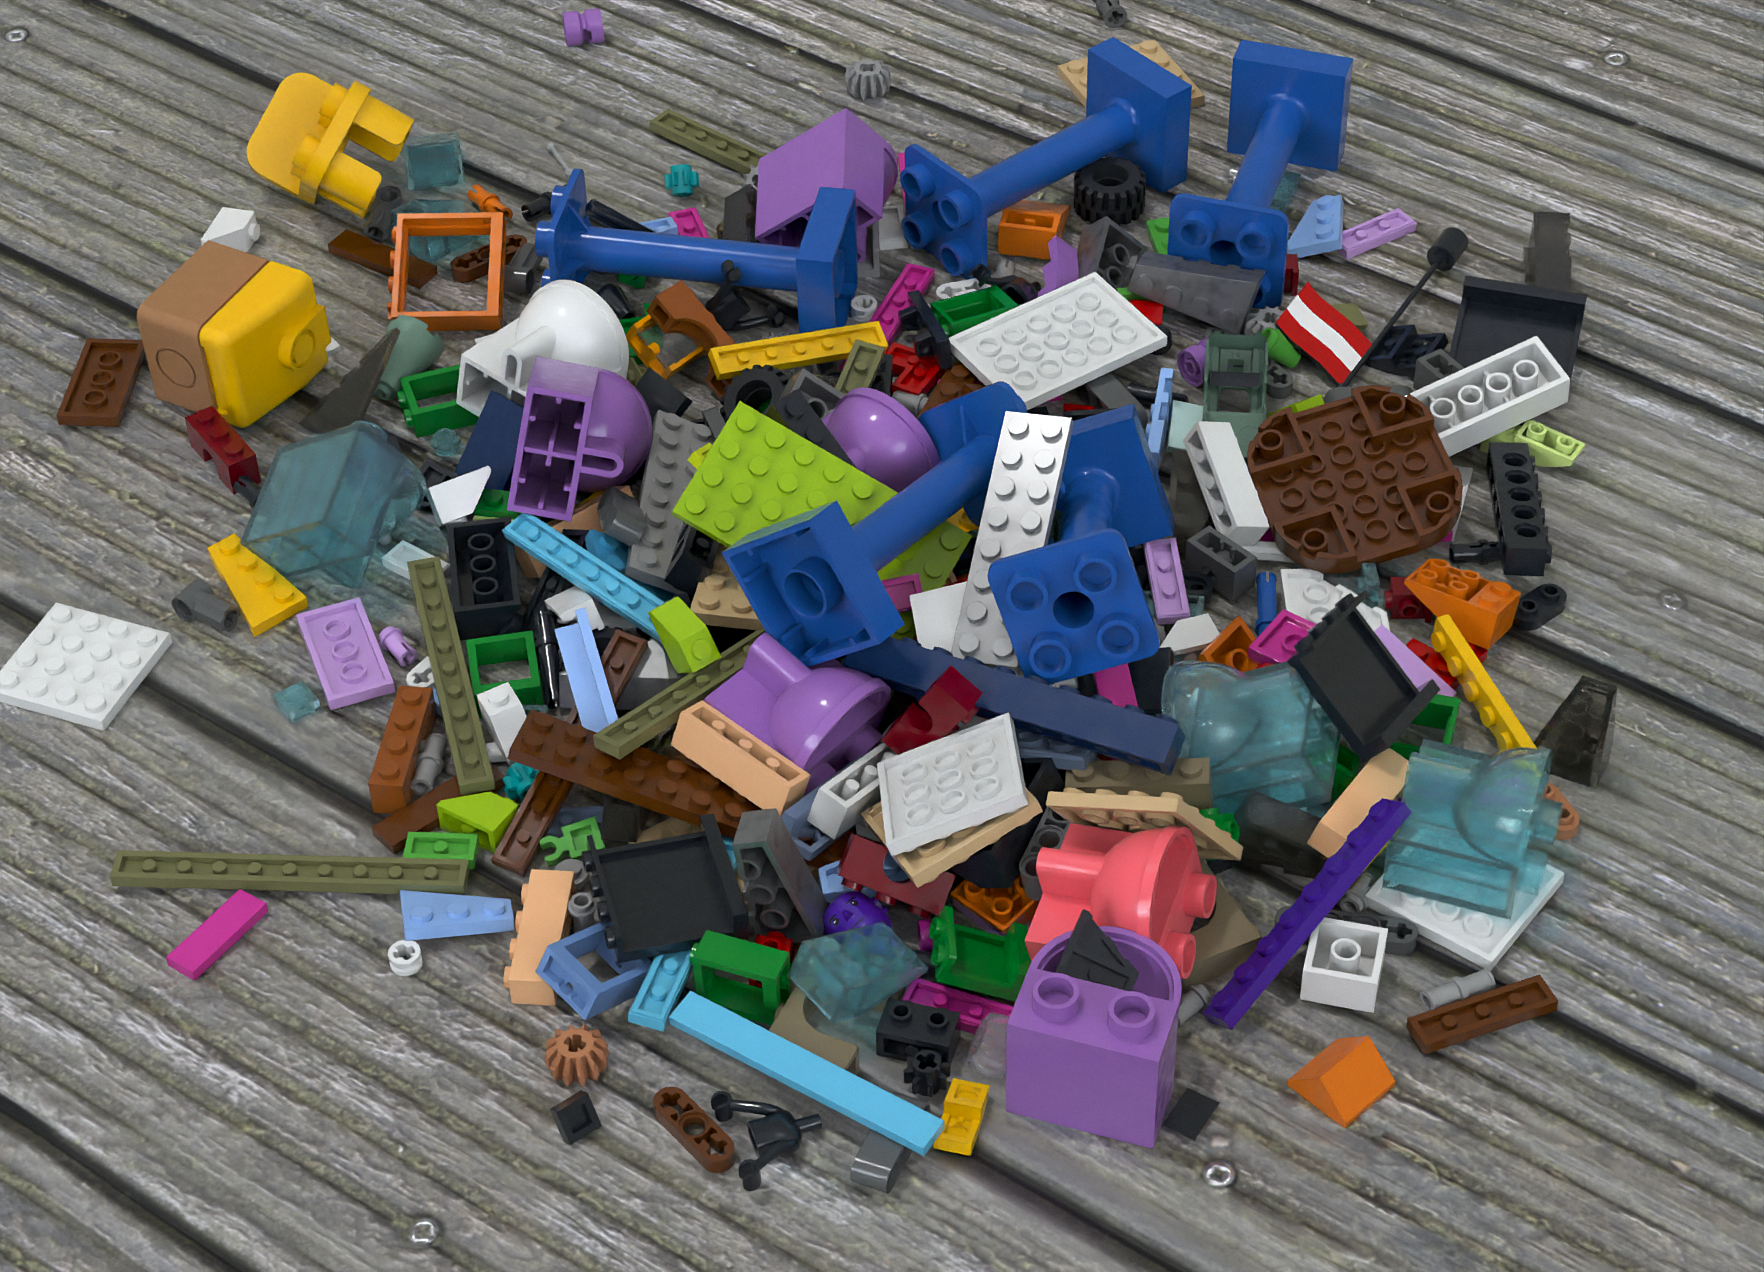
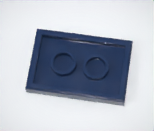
M491 390L455 473L462 476L489 466L491 473L484 489L509 491L524 407L506 396Z

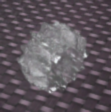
M993 1012L989 1013L981 1020L980 1026L975 1031V1036L971 1041L972 1044L968 1051V1066L989 1078L1000 1079L1006 1074L1008 1016Z

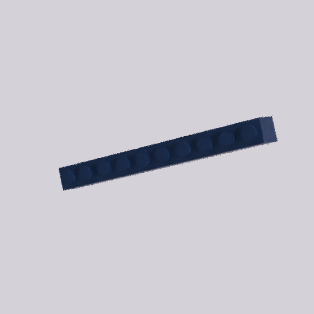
M889 636L878 645L847 654L844 660V667L859 670L872 678H879L891 690L920 699L930 685L951 665L983 692L975 703V706L979 708L975 716L990 720L1009 712L1017 729L1087 749L1169 776L1172 774L1186 738L1179 722L1167 715L1160 714L1158 718L1145 714L1144 710L1127 704L1123 708L1113 705L1111 700L1100 695H1093L1092 698L1080 695L1078 690L1070 686L1061 685L1060 688L1048 685V682L1033 675L1023 678L1017 676L1013 670L1007 667L996 666V669L984 666L982 661L974 657L965 656L964 659L954 657L946 649L941 647H934L933 650L922 647L919 642L907 637L897 640Z

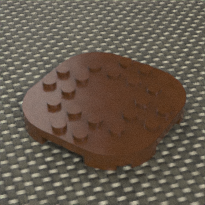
M1360 386L1351 388L1350 397L1293 413L1291 407L1282 409L1268 417L1258 427V433L1253 441L1250 440L1248 446V471L1257 490L1263 511L1268 519L1271 535L1276 545L1289 559L1314 571L1345 573L1422 551L1440 542L1450 533L1461 512L1462 478L1459 468L1454 469L1434 427L1432 413L1416 397L1409 393L1407 397L1391 392L1392 387Z

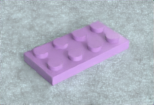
M360 597L296 614L297 624L330 710L395 692L393 679Z

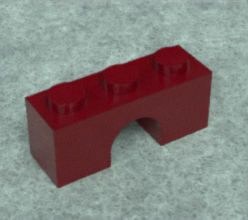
M213 406L201 409L185 417L191 447L205 462L211 459L214 460L219 479L233 495L237 494L234 490L236 481L243 487H246V484L238 479L242 475H248L257 484L261 483L256 454Z
M950 665L930 685L918 702L928 713L920 709L915 703H912L893 722L881 741L899 755L954 734L960 728L957 725L960 721L963 724H967L979 710L975 703L983 692Z
M851 833L835 872L838 876L843 877L842 885L859 892L862 891L863 886L877 891L874 898L894 906L897 899L910 904L909 912L926 919L929 918L930 913L940 915L956 875L945 871L934 881L925 883L919 888L915 886L910 878L903 881H892L886 876L883 868L888 848Z

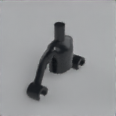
M732 260L724 261L721 265V271L725 279L717 293L705 304L707 311L714 315L722 329L740 331L766 324L773 328L781 327L785 321L782 312H778L777 307L772 304L765 309V316L738 321L751 310L744 298L734 288L729 290L732 283H736L741 279L740 269L738 267L734 268Z
M978 263L969 274V277H974L979 281V287L988 284L992 286L997 285L999 288H1002V291L1019 306L1038 298V292L1041 290L1040 283L1036 281L1029 283L1024 278L1017 277L1016 275L1002 278L990 277L992 275L991 271L981 263Z
M717 1091L711 1098V1107L715 1110V1117L719 1122L730 1120L733 1116V1111L766 1116L747 1122L750 1141L758 1157L756 1160H744L738 1168L739 1177L743 1179V1187L747 1191H754L760 1187V1170L780 1155L793 1153L800 1148L801 1134L822 1129L819 1114L795 1119L789 1111L763 1102L734 1100L730 1093L725 1091Z

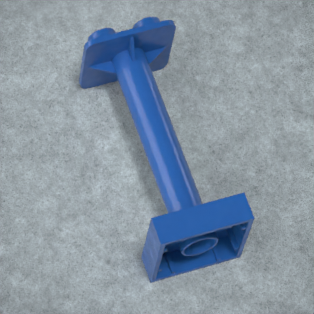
M1112 37L1088 49L1086 118L970 178H966L917 144L906 147L905 169L900 173L901 186L905 192L906 217L901 221V230L905 240L914 249L922 248L941 261L945 270L952 276L960 275L966 280L974 279V277H969V274L978 263L984 264L987 267V218L1105 156H1112V158L1121 157L1124 160L1133 161L1134 165H1139L1146 174V184L1160 193H1164L1187 180L1192 85Z
M1241 39L1233 57L1227 153L1244 155V158L1226 200L1186 193L1177 194L1172 199L1169 214L1167 255L1183 257L1184 260L1195 262L1199 260L1210 261V264L1220 266L1236 265L1240 266V269L1252 271L1254 269L1266 270L1252 308L1264 309L1266 305L1269 308L1280 307L1284 294L1289 219L1283 212L1269 208L1288 163L1337 172L1345 149L1353 58Z
M575 168L566 186L556 185L553 189L550 206L552 220H541L536 229V255L538 257H547L549 261V269H545L543 273L541 287L555 280H571L583 284L590 271L722 284L725 278L721 271V265L726 260H732L734 268L738 267L741 271V279L736 283H732L731 285L797 292L799 334L846 326L851 311V301L855 298L858 288L856 192L852 189L820 187L800 247L593 227L589 216L585 213L587 196L583 169Z
M995 382L922 413L918 420L933 441L940 463L853 527H851L836 500L749 533L721 552L764 630L803 664L810 667L878 645L905 625L877 572L962 508L974 525L980 526L1005 412L1027 413L1024 401L1016 394L1014 389L1006 382ZM1061 480L1057 501L1065 495L1063 480Z
M1134 404L1073 421L1074 425L1062 475L1065 495L1057 501L1055 508L1062 512L1058 542L1054 543L1053 538L1049 539V545L998 559L989 567L988 582L1025 678H1028L1029 675L1037 676L1047 681L1048 685L1145 659L1153 656L1158 651L1160 645L1159 634L1128 548L1173 535L1174 517Z

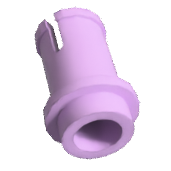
M386 627L379 634V643L382 649L389 650L401 666L405 667L406 662L408 665L412 664L417 658V651L403 638L404 634L400 628Z

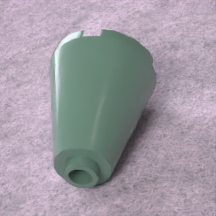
M399 315L396 320L393 318L390 321L370 380V386L375 396L382 400L395 399L397 397L396 391L401 390L399 378L423 373L440 358L444 352V343L437 332L433 336L426 330L429 325L419 319L406 315Z

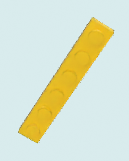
M879 321L714 347L710 348L708 356L717 380L733 378L735 375L739 377L743 369L748 368L752 370L753 365H760L763 368L766 364L771 365L774 369L783 370L847 359L855 339L885 347V352L888 348V343Z
M1449 614L1437 617L1433 633L1431 634L1432 646L1435 651L1441 653L1447 663L1450 674L1456 677L1463 687L1466 699L1474 704L1480 713L1483 725L1487 728L1489 727L1495 736L1498 748L1508 756L1513 764L1516 776L1519 779H1523L1527 787L1534 782H1544L1548 764Z

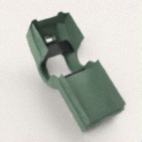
M1214 331L1206 339L1203 421L1230 422L1248 467L1247 452L1250 440L1253 441L1258 433V427L1267 418L1265 396L1268 341L1266 336H1263L1261 333H1254L1253 336L1221 334V331ZM1228 365H1239L1243 367H1228ZM1224 389L1245 390L1249 394V413L1218 412L1220 392Z

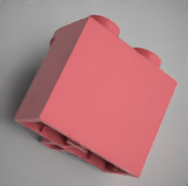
M1070 823L1060 849L1048 847L1040 849L1036 862V872L1043 894L1024 940L1031 962L1048 942L1066 932L1072 931L1081 911L1085 909L1091 913L1092 919L1098 926L1128 929L1153 940L1172 958L1177 966L1180 978L1187 979L1189 977L1196 954V940L1194 935L1190 934L1195 917L1208 919L1211 916L1217 894L1216 877L1212 874L1203 873L1195 839L1190 829L1169 825L1165 828L1147 829L1132 833Z

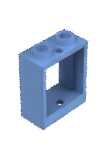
M597 923L548 945L535 971L584 1020L636 997L652 964L648 958L618 963L614 949L608 950L604 936V928L607 927L606 923ZM595 950L620 975L601 983L577 958Z

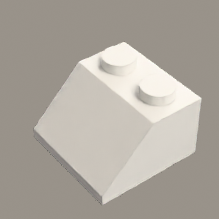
M489 466L435 485L425 491L438 527L451 523L468 522L466 517L474 512L490 476L491 469Z

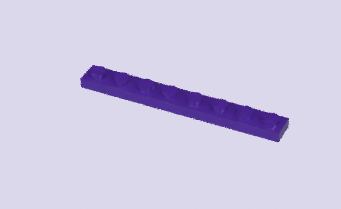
M1381 798L1379 802L1370 808L1366 818L1348 834L1346 842L1336 854L1325 862L1324 868L1316 878L1303 888L1301 896L1291 908L1282 913L1279 922L1271 932L1258 942L1256 950L1246 962L1237 967L1230 981L1212 997L1210 1005L1202 1013L1211 1024L1230 1030L1233 1029L1412 813L1404 802Z

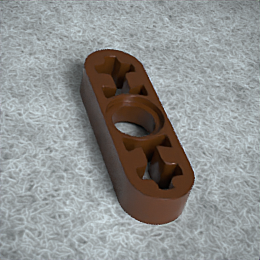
M518 234L507 236L505 264L509 265L518 248L527 243V239L524 236ZM490 243L462 254L451 261L452 277L455 281L467 283L488 275L489 260H485V258L489 257Z
M665 1087L655 1094L653 1104L656 1119L707 1171L722 1173L734 1165L735 1148L733 1140L682 1089ZM677 1104H678V1113H679V1115H680L679 1117H678L677 1111L673 1108V1106H676ZM691 1124H700L705 1128L698 1135H689L684 1132V1129ZM709 1142H711V1147L717 1153L711 1155L710 1145L708 1144Z

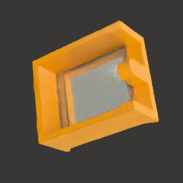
M649 314L633 324L626 333L628 345L647 368L650 367L665 380H668L706 353L696 340L680 333L665 334Z

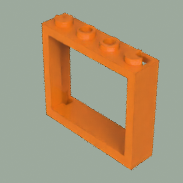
M504 213L397 214V226H394L392 229V241L396 243L395 251L390 252V266L394 268V275L389 276L388 279L389 294H392V302L387 303L388 320L393 318L396 320L399 315L411 316L429 325L426 329L427 331L502 329L507 225ZM490 235L486 311L406 312L410 236Z

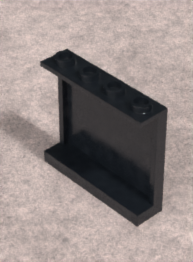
M1465 275L1462 300L1449 356L1464 368H1467L1537 336L1568 375L1571 382L1587 294Z
M1366 590L1356 597L1350 593L1335 604V608L1321 618L1322 621L1307 632L1309 635L1293 646L1296 652L1287 660L1288 664L1363 763L1388 749L1441 690L1433 679L1418 688L1415 687L1356 608L1369 595Z
M714 813L700 815V832L596 850L592 835L587 836V851L582 852L583 867L585 873H592V876H589L591 895L593 898L599 897L600 901L596 902L600 924H607V927L604 928L606 946L608 950L614 949L618 963L691 950L696 942L700 943L706 930L742 940L748 939V911Z

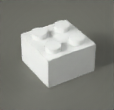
M1325 917L1310 935L1303 967L1300 1000L1374 1013L1385 956L1388 928Z

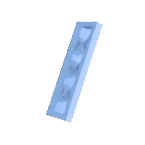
M584 607L575 610L578 623L554 630L581 725L598 733L618 720Z

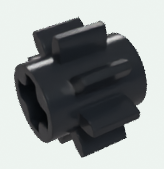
M921 1049L914 1057H907V1068L903 1070L904 1083H912V1094L914 1095L918 1093L922 1096L933 1097L940 1089H947V1078L950 1077V1063H942L941 1052L936 1053L931 1050Z

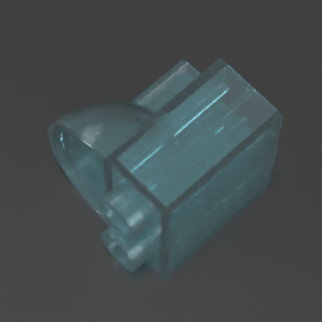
M355 421L350 426L324 434H313L308 439L277 449L240 544L286 578L321 569L341 585L351 589H358L362 585L379 538L387 536L402 527L414 511L421 506L427 490L425 478L408 458L386 442V432L373 423Z
M1195 660L1177 662L1168 669L1162 686V715H1167L1177 720L1186 736L1178 758L1210 757L1214 808L1218 807L1220 814L1233 813L1234 820L1242 822L1331 801L1341 733L1312 696L1298 671L1291 667L1287 661L1246 672H1240L1222 663L1211 661L1197 662Z
M1423 739L1419 753H1411L1401 801L1407 805L1412 813L1388 840L1382 887L1511 920L1519 891L1535 896L1539 894L1548 853L1532 849L1535 841L1554 844L1562 816L1564 803L1546 799L1553 749L1539 746L1538 749L1515 747L1489 755Z

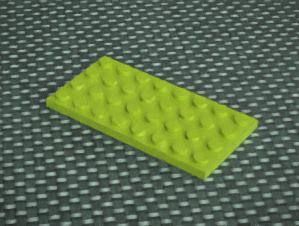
M739 401L672 510L671 515L729 548L749 533L836 500L851 527H853L898 494V492ZM944 521L879 570L877 574L882 581L919 573L923 592L942 588L972 535L950 522ZM912 611L899 613L905 625L894 632L891 638L902 640L903 637L913 639L916 634Z

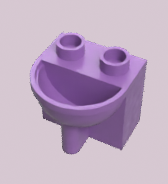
M845 108L760 158L755 238L764 244L800 247L819 188L852 189L856 192L858 262H864L867 252V227L883 218V206L889 199L897 182L898 159L893 148L885 139Z
M536 356L527 386L507 510L571 522L577 492L605 491L609 486H619L630 479L645 461L652 439L651 415L640 392L628 380L612 371Z
M862 387L849 391L839 400L836 408L822 420L858 470L898 493L940 463L935 445L921 423L902 404L878 390Z
M765 632L751 645L743 669L709 694L704 702L809 773L811 776L804 796H806L849 762H852L860 755H866L881 742L883 737L877 730L888 706L891 688L879 678H872L859 670L844 667L836 659L807 667Z
M1099 926L1103 933L1109 936L1116 944L1120 954L1125 959H1128L1138 971L1139 975L1132 991L1073 978L1063 973H1054L1072 931L1066 932L1048 942L1032 960L1007 1022L1006 1112L1153 1149L1174 1085L1178 1012L1182 991L1181 978L1177 966L1169 954L1148 937L1124 928Z

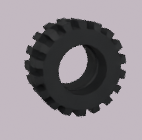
M1105 156V158H1101L1075 172L1073 205L1076 214L1080 215L1084 221H1090V224H1093L1107 216L1120 226L1121 224L1127 225L1131 223V220H1137L1140 214H1143L1146 174L1139 165H1134L1133 161L1124 160L1121 157L1112 158V156Z
M766 364L763 368L760 365H753L752 370L748 368L743 369L739 377L735 375L731 379L733 383L730 386L726 385L724 389L726 395L721 397L720 403L723 407L720 408V413L725 423L739 401L757 410L763 402L771 399L769 406L762 413L765 415L771 405L779 400L789 378L778 368L774 369L771 365Z

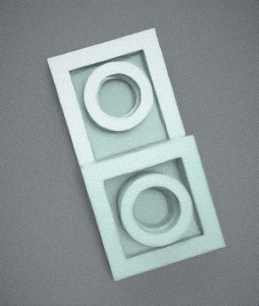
M1177 400L1172 401L1167 428L1169 431L1166 452L1189 456L1183 439L1197 421H1202L1203 406Z

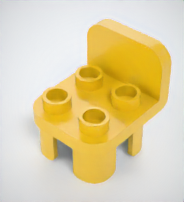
M294 73L281 82L247 145V161L256 175L309 204L314 205L320 195L364 219L376 198V190L381 182V175L374 169L342 152L350 140L386 161L393 162L398 158L406 143L415 119L370 95L372 89L356 80L347 89L336 82L332 86L309 73Z

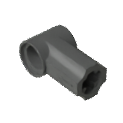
M386 186L376 192L377 203L363 227L366 236L380 243L389 237L393 227L397 224V214H405L401 190L395 186Z
M525 243L522 247L518 248L509 265L505 264L504 291L530 294L534 284V274L543 260V257L536 255L535 244Z
M199 579L194 580L171 601L174 611L183 620L192 622L197 618L221 631L226 630L230 632L237 625V620L241 615L239 606L215 595L212 588Z

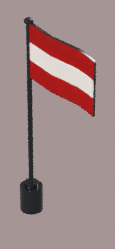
M1454 227L1446 228L1427 252V259L1431 267L1373 343L1350 320L1322 299L1309 282L1306 283L1278 318L1275 326L1294 347L1318 365L1336 387H1347L1436 269L1448 271L1455 265L1468 247V238L1463 231Z

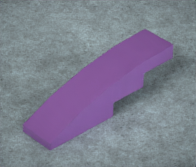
M1058 236L1053 237L1048 242L1051 261L1043 267L1046 286L1038 292V297L1079 279L1077 250Z

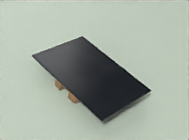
M1187 1088L1163 1123V1126L1195 1140L1201 1130L1204 1129L1205 1124L1208 1123L1220 1102Z

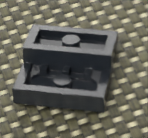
M1415 325L1393 326L1365 363L1367 366L1382 372L1415 377L1417 359L1438 349L1444 350L1449 342L1445 333L1418 335Z
M650 367L635 387L649 408L652 426L658 410L681 417L693 402Z

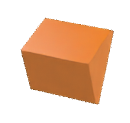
M1241 616L1236 617L1199 654L1196 689L1199 690L1205 681L1210 682L1213 688L1216 686L1223 687L1221 702L1231 706V693L1246 680L1259 664H1262L1248 657V648L1256 638Z
M1370 1036L1337 1038L1288 1079L1287 1085L1342 1127L1346 1128L1393 1088L1395 1080Z

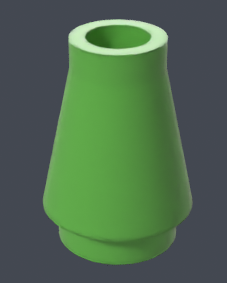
M1269 327L1261 332L1268 341V358L1284 364L1288 368H1293L1297 365L1301 354L1294 349L1279 329Z

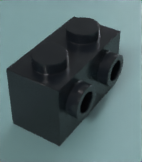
M888 998L876 1029V1054L907 1062L908 1056L914 1057L921 1049L936 1053L941 1052L942 1063H950L951 1066L961 1037L960 1013L946 1008L916 1004L908 1000Z

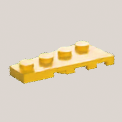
M234 533L207 548L211 562L222 581L227 585L229 594L239 606L240 613L249 624L250 631L254 637L309 607L307 597Z

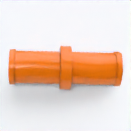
M479 184L471 186L477 191L476 194L472 190H468V199L478 205L481 212H503L508 219H512V210L502 204L500 198L494 193L487 192Z

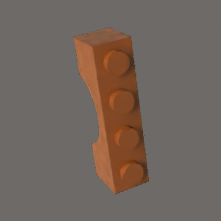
M682 280L656 295L646 310L665 334L680 333L693 338L704 348L707 356L710 348L735 344L733 338L717 323L714 315L707 311L697 299L693 290L688 288ZM709 359V370L704 381L721 400V397L726 395L724 391L726 385L730 386L733 381L731 380L732 378L717 380Z
M399 685L368 783L374 813L394 814L412 802L414 792L411 790V781L415 775L419 745L421 740H426L428 735L432 734L437 719L433 688Z

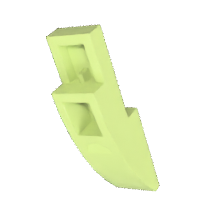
M1530 419L1523 426H1514L1482 441L1480 451L1488 453L1489 442L1528 443L1530 456H1535V466L1564 467L1571 466L1585 448V443Z

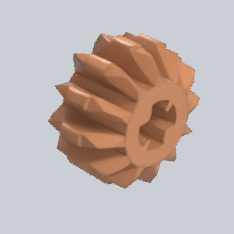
M570 1023L567 1031L556 1029L555 1038L547 1039L546 1055L544 1056L545 1064L548 1070L551 1071L555 1081L563 1079L567 1087L573 1082H579L583 1087L587 1079L597 1081L599 1072L606 1071L609 1050L608 1044L605 1039H602L599 1029L590 1031L586 1023L580 1028H575Z

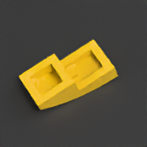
M953 1078L944 1100L943 1115L941 1117L944 1120L945 1129L934 1142V1149L971 1156L984 1116L990 1085Z

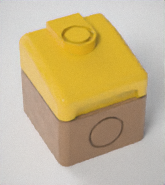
M210 240L201 246L139 306L137 311V322L156 397L159 400L193 412L213 406L228 424L239 428L249 427L301 390L328 363L326 347L332 341L325 306L317 304L314 285L309 275L301 270L274 261L269 262L267 259Z

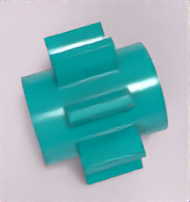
M674 165L670 167L671 174H664L665 188L672 190V196H691L694 194L693 187H700L699 173L692 171L691 165Z
M517 762L512 764L508 768L506 776L502 778L506 785L504 791L509 799L515 800L518 798L520 803H522L539 770Z

